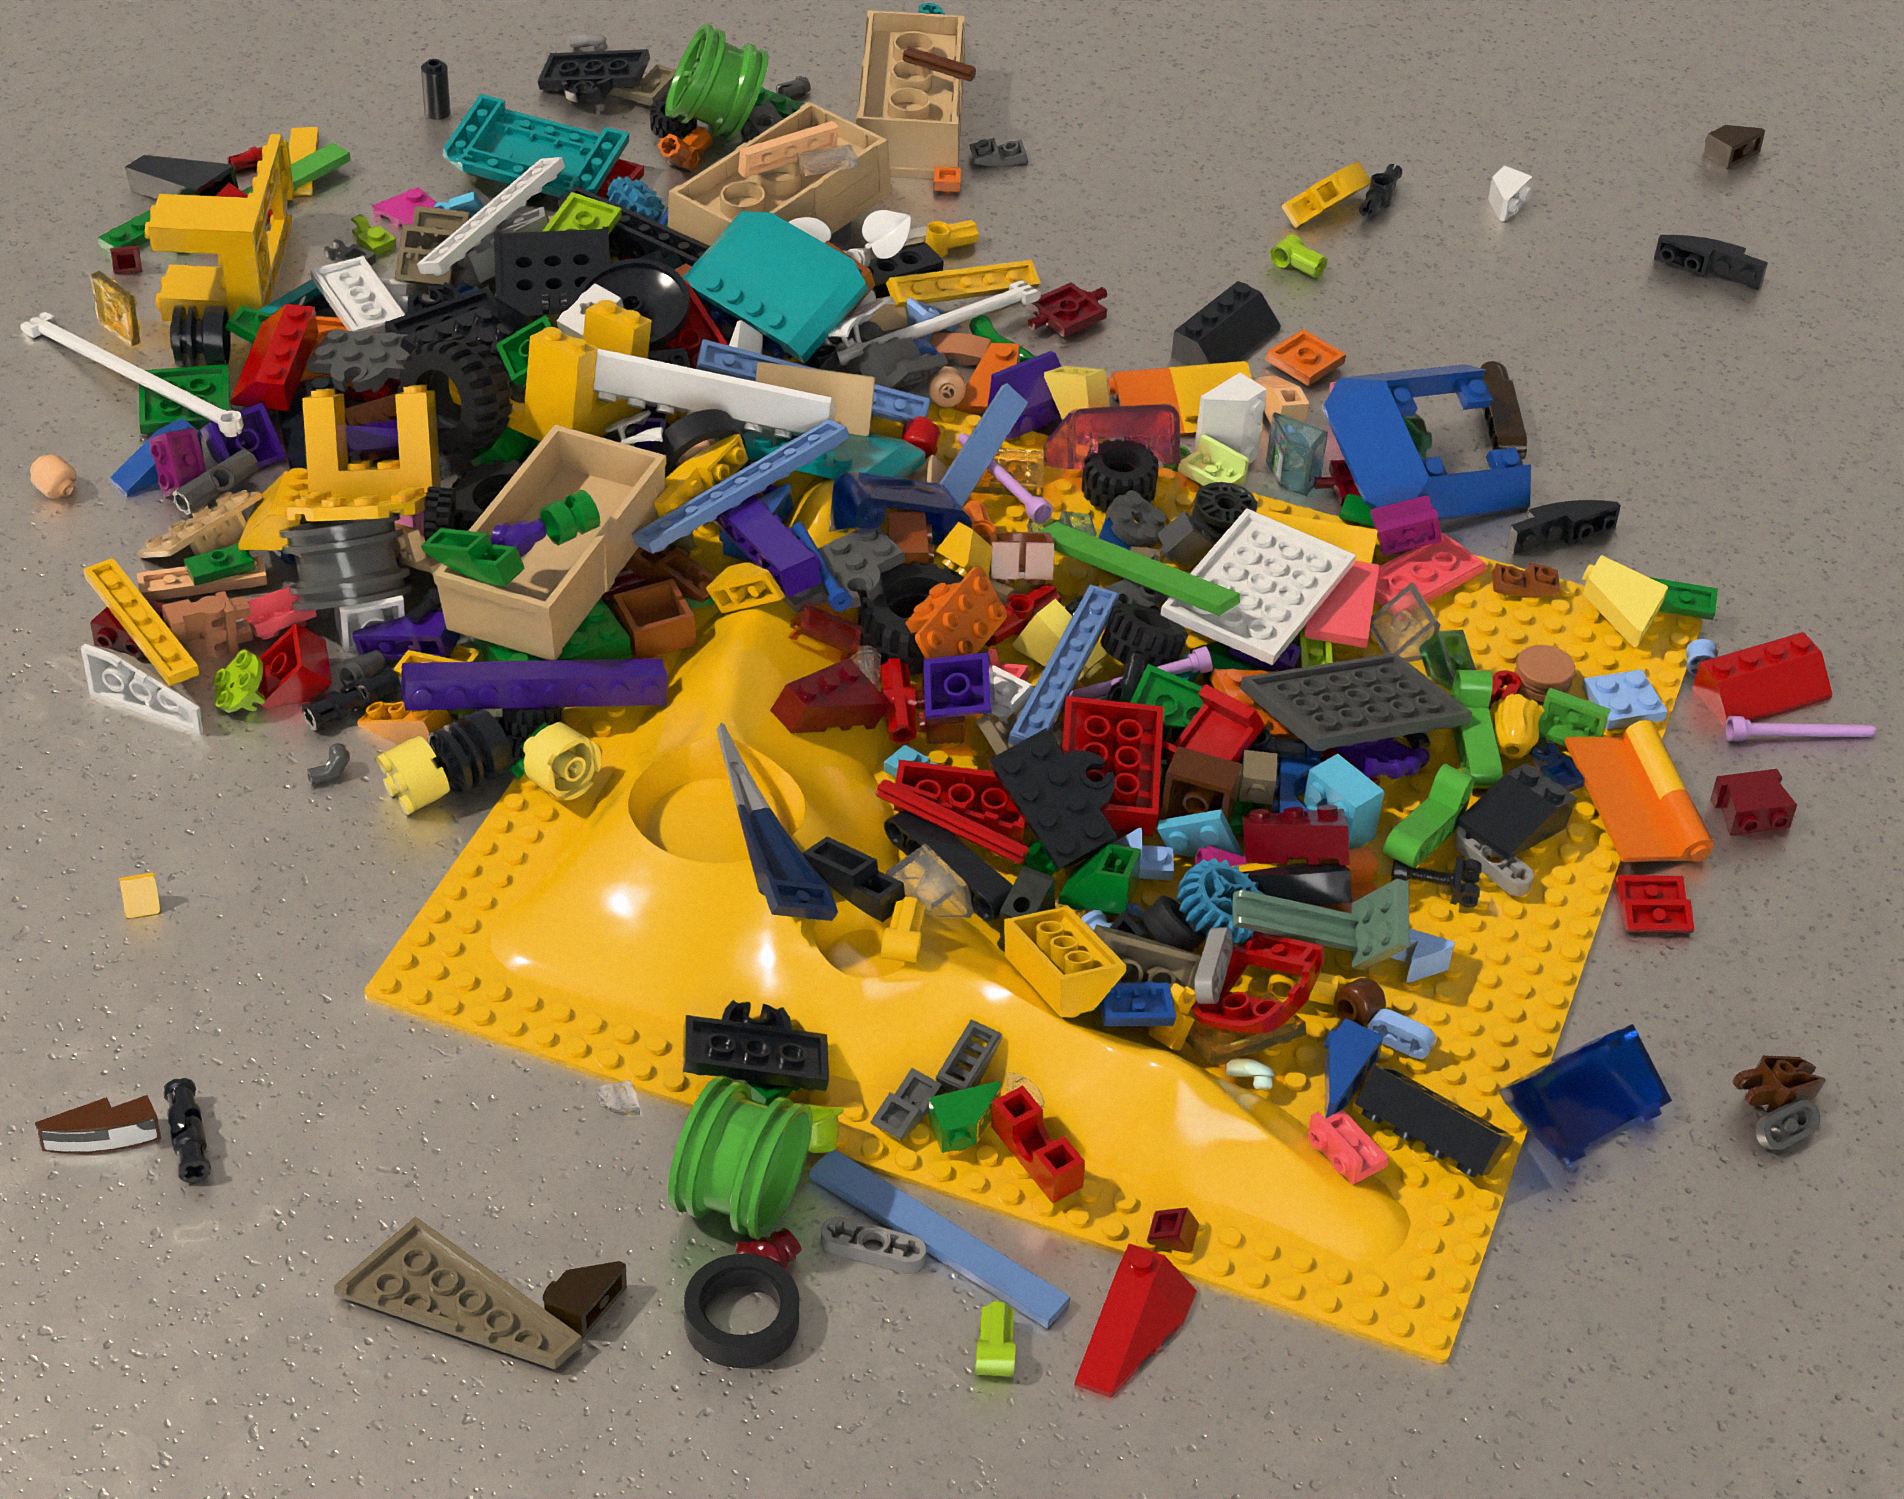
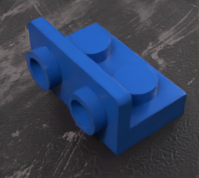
M1151 981L1143 983L1117 982L1095 1008L1096 1010H1101L1103 1026H1173L1176 1019L1169 983H1155Z

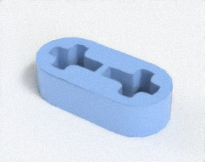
M1380 1009L1368 1025V1029L1384 1036L1382 1044L1417 1059L1427 1057L1436 1043V1036L1429 1027L1389 1009Z

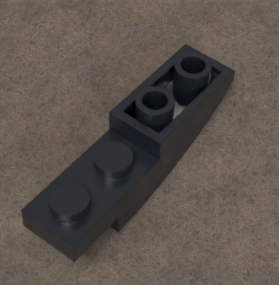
M1660 235L1654 255V260L1702 277L1709 272L1757 290L1763 284L1768 265L1766 261L1746 255V248L1715 239L1689 235Z
M1574 500L1529 509L1526 520L1511 525L1506 548L1514 555L1562 538L1569 545L1616 528L1621 505L1618 502L1605 500Z

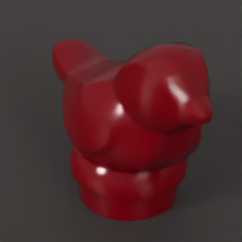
M782 1228L778 1232H772L770 1237L761 1236L759 1240L753 1239L751 1242L743 1243L737 1241L735 1254H753L768 1258L778 1263L789 1273L788 1262L796 1260V1255L802 1251V1248L795 1236L788 1229Z

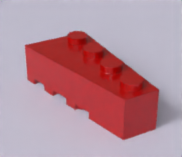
M899 760L895 784L1023 844L1026 822L993 771ZM894 805L895 811L900 812L903 810Z

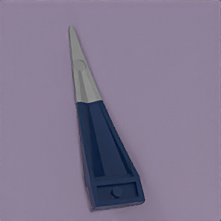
M721 722L716 730L759 893L766 897L772 915L832 921L837 915L838 910L829 885L798 849L771 810L743 762L725 725Z

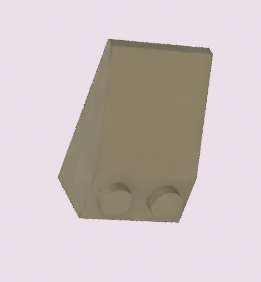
M1096 924L1094 933L1126 964V972L1118 982L1143 983L1151 981L1155 983H1169L1170 989L1174 983H1178L1184 988L1188 986L1195 990V976L1202 957L1201 955Z

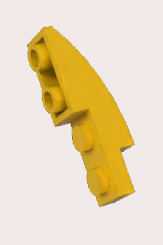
M1357 161L1310 186L1301 194L1285 202L1281 207L1296 229L1329 208L1335 207L1370 186L1371 179L1360 162Z
M733 434L707 447L684 462L665 478V490L654 501L659 518L731 477L748 461L740 434Z

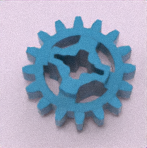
M618 176L617 179H613L608 188L607 195L610 197L609 201L658 222L664 212L665 205L661 203L662 198L656 197L657 192L648 189V185L640 180L635 179V181H631L627 176L625 179Z

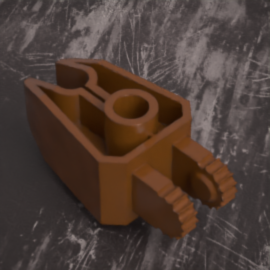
M1763 1055L1755 1069L1742 1070L1732 1081L1738 1090H1749L1746 1093L1745 1100L1750 1106H1760L1765 1112L1770 1113L1794 1100L1812 1101L1823 1087L1826 1079L1812 1075L1816 1066L1801 1057Z

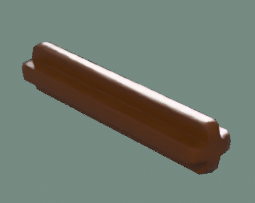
M907 47L903 51L904 62L969 82L976 76V68L974 66L912 47Z

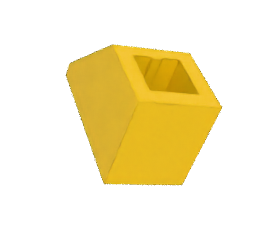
M958 522L936 549V552L944 558L942 564L952 570L954 574H958L963 578L973 567L981 566L989 578L993 547L974 530Z

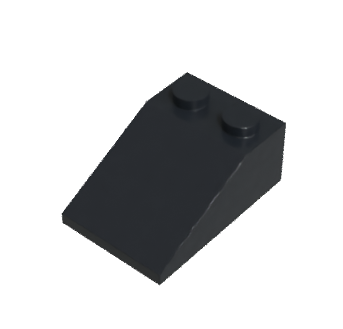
M1525 763L1507 772L1458 818L1456 824L1508 860L1564 830L1577 797L1569 793L1564 786L1544 776L1536 767Z

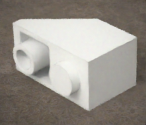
M1504 165L1492 177L1488 200L1499 221L1505 222L1512 214L1515 215L1518 212L1519 207L1524 202L1527 203L1530 200L1533 188H1531L1533 176Z

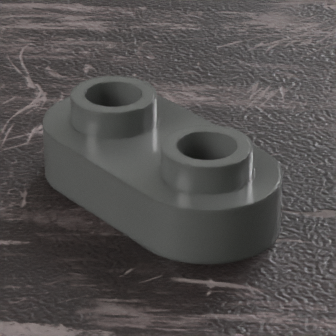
M1794 1100L1762 1116L1756 1125V1137L1759 1144L1767 1150H1782L1812 1135L1820 1125L1819 1110L1809 1100Z

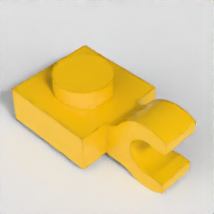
M1174 983L1170 989L1176 1015L1174 1025L1151 1026L1148 1035L1167 1047L1180 1051L1195 1020L1188 1013L1196 1002L1194 989L1188 986L1184 988L1178 983Z

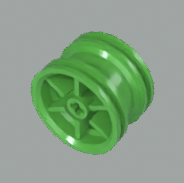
M704 23L692 37L675 71L667 95L665 115L672 119L677 117V121L683 124L688 123L692 118L708 124V133L714 138L720 137L721 141L728 144L741 131L756 103L767 72L769 55L768 51L761 48L757 50L756 46L750 43L745 44L741 49L725 42V31L718 28L714 30L712 25Z
M723 1075L714 1077L701 1091L680 1134L669 1174L668 1201L670 1207L680 1213L687 1212L690 1216L697 1219L704 1218L714 1210L730 1216L732 1230L742 1235L749 1233V1236L757 1240L761 1236L769 1237L786 1213L802 1175L812 1134L813 1116L811 1108L801 1102L794 1104L791 1099L786 1097H778L770 1105H766L752 1100L750 1087L746 1083L740 1081L733 1082L729 1077Z

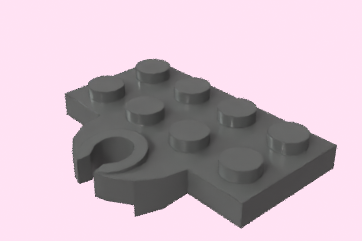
M342 329L330 330L307 360L308 371L331 374L336 391L341 390L345 392L348 389L347 384L353 380L355 392L371 389L374 394L384 385L388 377L399 378L401 370L405 369L403 364L411 354L401 348L400 345L402 338L407 335L394 332L372 333L369 331H344Z
M874 522L864 525L858 530L835 539L818 549L839 586L850 593L852 603L848 608L861 606L860 597L855 592L857 590H866L870 600H874L878 594H883L881 573L906 562L904 551ZM823 582L789 598L785 595L782 599L796 615L823 602L831 607L828 602L830 594Z

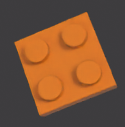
M1304 329L1266 353L1267 362L1307 386H1310L1343 365L1346 358L1345 353Z

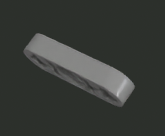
M1458 828L1455 839V848L1467 859L1479 861L1482 864V872L1505 892L1515 896H1522L1530 891L1534 877L1530 867L1516 856L1508 860L1463 828ZM1494 856L1501 859L1502 862L1493 863L1488 861L1486 857Z
M1229 927L1210 928L1195 976L1194 988L1198 1004L1218 1003L1233 951V938Z
M840 1216L831 1217L822 1224L821 1245L828 1253L905 1274L917 1273L925 1265L926 1245L916 1236ZM837 1232H838V1233H843V1234H841V1235L839 1236L838 1239H837V1238H833V1237H835V1235L837 1234ZM857 1236V1244H852L854 1237ZM868 1240H878L884 1246L879 1250L872 1251L866 1249L863 1244ZM890 1246L895 1247L893 1248L892 1254H890ZM908 1251L915 1253L912 1254L910 1258L904 1257L907 1255Z

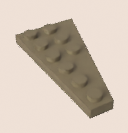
M416 1216L333 1286L335 1296L555 1370L582 1346L581 1335Z

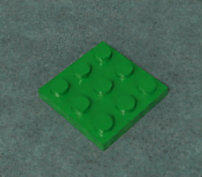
M228 364L145 370L222 410L230 411ZM139 384V427L141 434H154L158 429L182 418L197 430L212 422Z

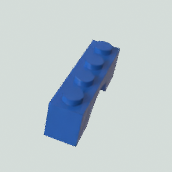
M1307 746L1306 760L1277 758V776L1274 796H1277V799H1273L1270 813H1283V810L1289 807H1301L1304 811H1313L1300 803L1297 797L1305 793L1309 770L1320 764L1321 751H1314Z

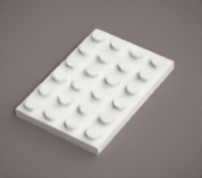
M1246 508L1190 573L1240 593V603L1218 616L1169 597L1162 605L1160 615L1260 661L1273 665L1351 569L1356 555Z

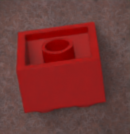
M297 623L259 657L263 663V675L258 691L265 696L266 702L260 704L265 708L312 702L320 693L325 692L332 683L326 640Z

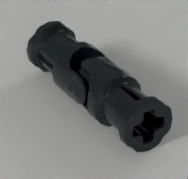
M387 666L382 669V673L371 678H360L345 685L340 689V692L332 691L327 693L326 698L313 704L309 702L303 704L302 713L307 724L315 731L320 729L321 724L334 718L340 720L350 712L362 710L377 702L378 698L391 692L393 694L401 692V684L394 670Z
M188 1078L169 1081L164 1086L163 1095L164 1099L169 1102L170 1107L167 1111V1117L171 1127L170 1134L174 1154L179 1157L180 1162L177 1171L178 1177L185 1182H199L210 1175L211 1165L209 1160L205 1158L204 1153L207 1144L200 1107L194 1100L196 1086Z

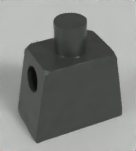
M1026 866L1022 867L1000 910V938L997 945L1002 951L1005 952L1004 919L1055 909L1054 877Z

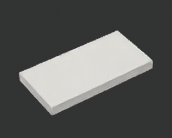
M364 256L310 270L311 279L348 331L386 333V321L406 315Z

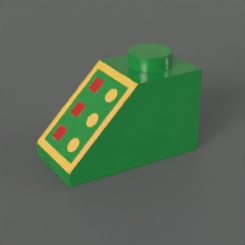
M999 1081L929 1097V1121L941 1153L953 1150L961 1151L970 1146L977 1145L991 1123L992 1101L1001 1097Z

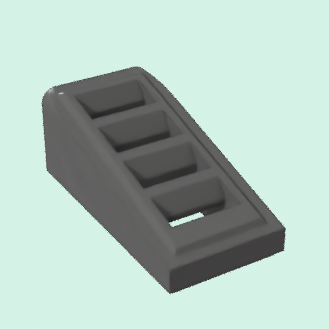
M971 1019L936 1075V1081L941 1083L944 1088L943 1092L950 1093L979 1086L1003 1038L1002 1033ZM975 1036L988 1042L986 1047L971 1041L972 1037ZM966 1049L980 1055L978 1059L966 1054L965 1051ZM959 1063H962L966 1066L971 1067L972 1070L969 1072L961 1067H958Z

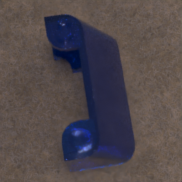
M854 471L844 472L838 475L834 481L829 532L848 533V530L858 528L876 529L885 520L886 508L909 512H925L926 525H932V543L928 545L940 546L958 522L972 529V521L969 515L944 485Z
M1633 1024L1594 1039L1498 1089L1507 1107L1557 1161L1564 1159L1566 1164L1586 1156L1584 1149L1589 1146L1590 1142L1640 1117L1643 1123L1661 1115L1660 1107L1672 1101Z

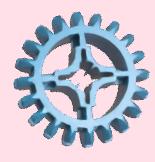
M1212 858L1210 861L1202 860L1192 868H1189L1179 883L1180 885L1177 888L1179 894L1176 899L1181 903L1179 911L1187 914L1185 922L1193 923L1196 926L1195 932H1203L1206 940L1210 928L1229 927L1232 932L1233 945L1237 943L1242 945L1253 936L1254 931L1233 926V893L1239 890L1264 893L1257 890L1259 883L1252 882L1248 878L1249 873L1243 874L1239 871L1238 865L1231 867L1227 860L1219 863L1217 859Z

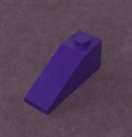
M431 611L418 624L412 623L408 616L355 630L352 633V637L359 655L377 650L383 654L385 660H401L408 650L450 658L460 638V633L446 629L443 612Z

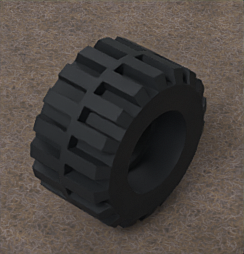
M1105 440L1102 444L1097 443L1093 445V448L1086 452L1084 458L1081 489L1085 499L1090 500V504L1094 507L1098 506L1100 510L1107 511L1117 496L1125 495L1128 491L1133 490L1151 504L1156 493L1159 469L1157 456H1153L1154 452L1150 449H1145L1144 445L1136 444L1131 440Z
M1122 603L1114 606L1100 642L1108 654L1124 665L1126 656L1130 655V653H1138L1147 658L1145 670L1147 664L1158 667L1178 661L1188 634L1180 624L1160 615L1161 612L1138 604Z

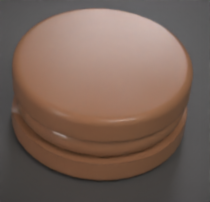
M1534 645L1524 649L1517 658L1514 671L1521 678L1519 691L1528 698L1544 702L1549 688L1568 694L1575 674L1574 661L1563 650L1549 645Z

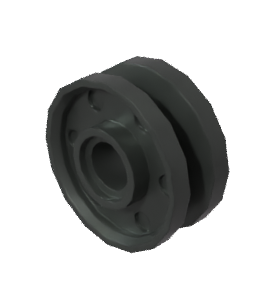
M1227 482L1209 483L1201 487L1197 492L1195 507L1192 510L1191 516L1221 538L1246 508L1254 512L1257 511V501L1253 494L1236 484Z

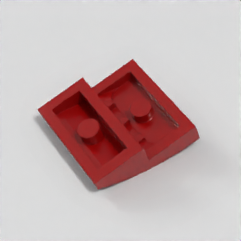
M1617 875L1615 879L1616 895L1626 932H1694L1691 900L1686 899L1683 876Z

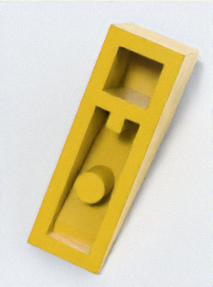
M749 562L728 566L706 587V590L722 614L779 601L785 597L769 570Z

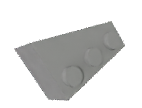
M543 206L502 221L497 226L496 231H500V233L542 232L550 221ZM494 232L486 235L481 239V244L468 251L479 283L495 276Z

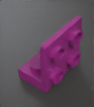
M1422 496L1370 510L1374 528L1378 530L1377 538L1383 556L1442 542L1438 514L1436 509L1432 508L1429 496Z

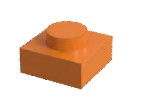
M935 166L933 190L946 193L952 191L960 192L961 168Z

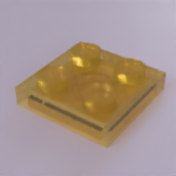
M101 271L91 274L90 280L97 322L130 347L141 343L139 334L140 323L137 319L135 308L137 302L134 295Z

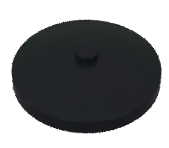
M640 258L616 261L596 270L581 284L574 299L575 303L580 295L586 292L594 283L622 298L624 309L637 311L641 316L652 320L649 351L655 350L674 339L687 323L691 309L688 287L681 275L666 264Z

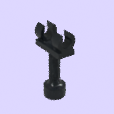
M1457 857L1453 873L1450 874L1449 872L1443 873V871H1433L1432 869L1426 870V868L1423 870L1420 867L1412 868L1394 859L1391 881L1395 879L1406 881L1412 878V880L1439 883V885L1442 883L1445 886L1449 885L1451 887L1450 904L1456 905L1458 902L1464 907H1475L1478 903V897H1480V887L1474 883L1479 882L1482 864L1474 859L1463 861V858Z

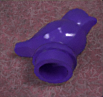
M542 518L532 522L519 521L513 525L509 523L497 524L492 531L491 542L496 545L516 547L521 558L533 548L536 542L546 537L547 528Z

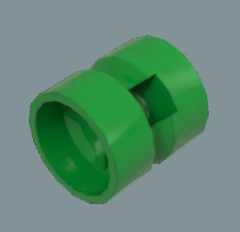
M579 490L564 497L563 502L557 500L540 509V518H542L543 523L546 525L547 535L558 546L576 538L577 532L583 535L598 528L601 523L599 511L594 500L584 490Z

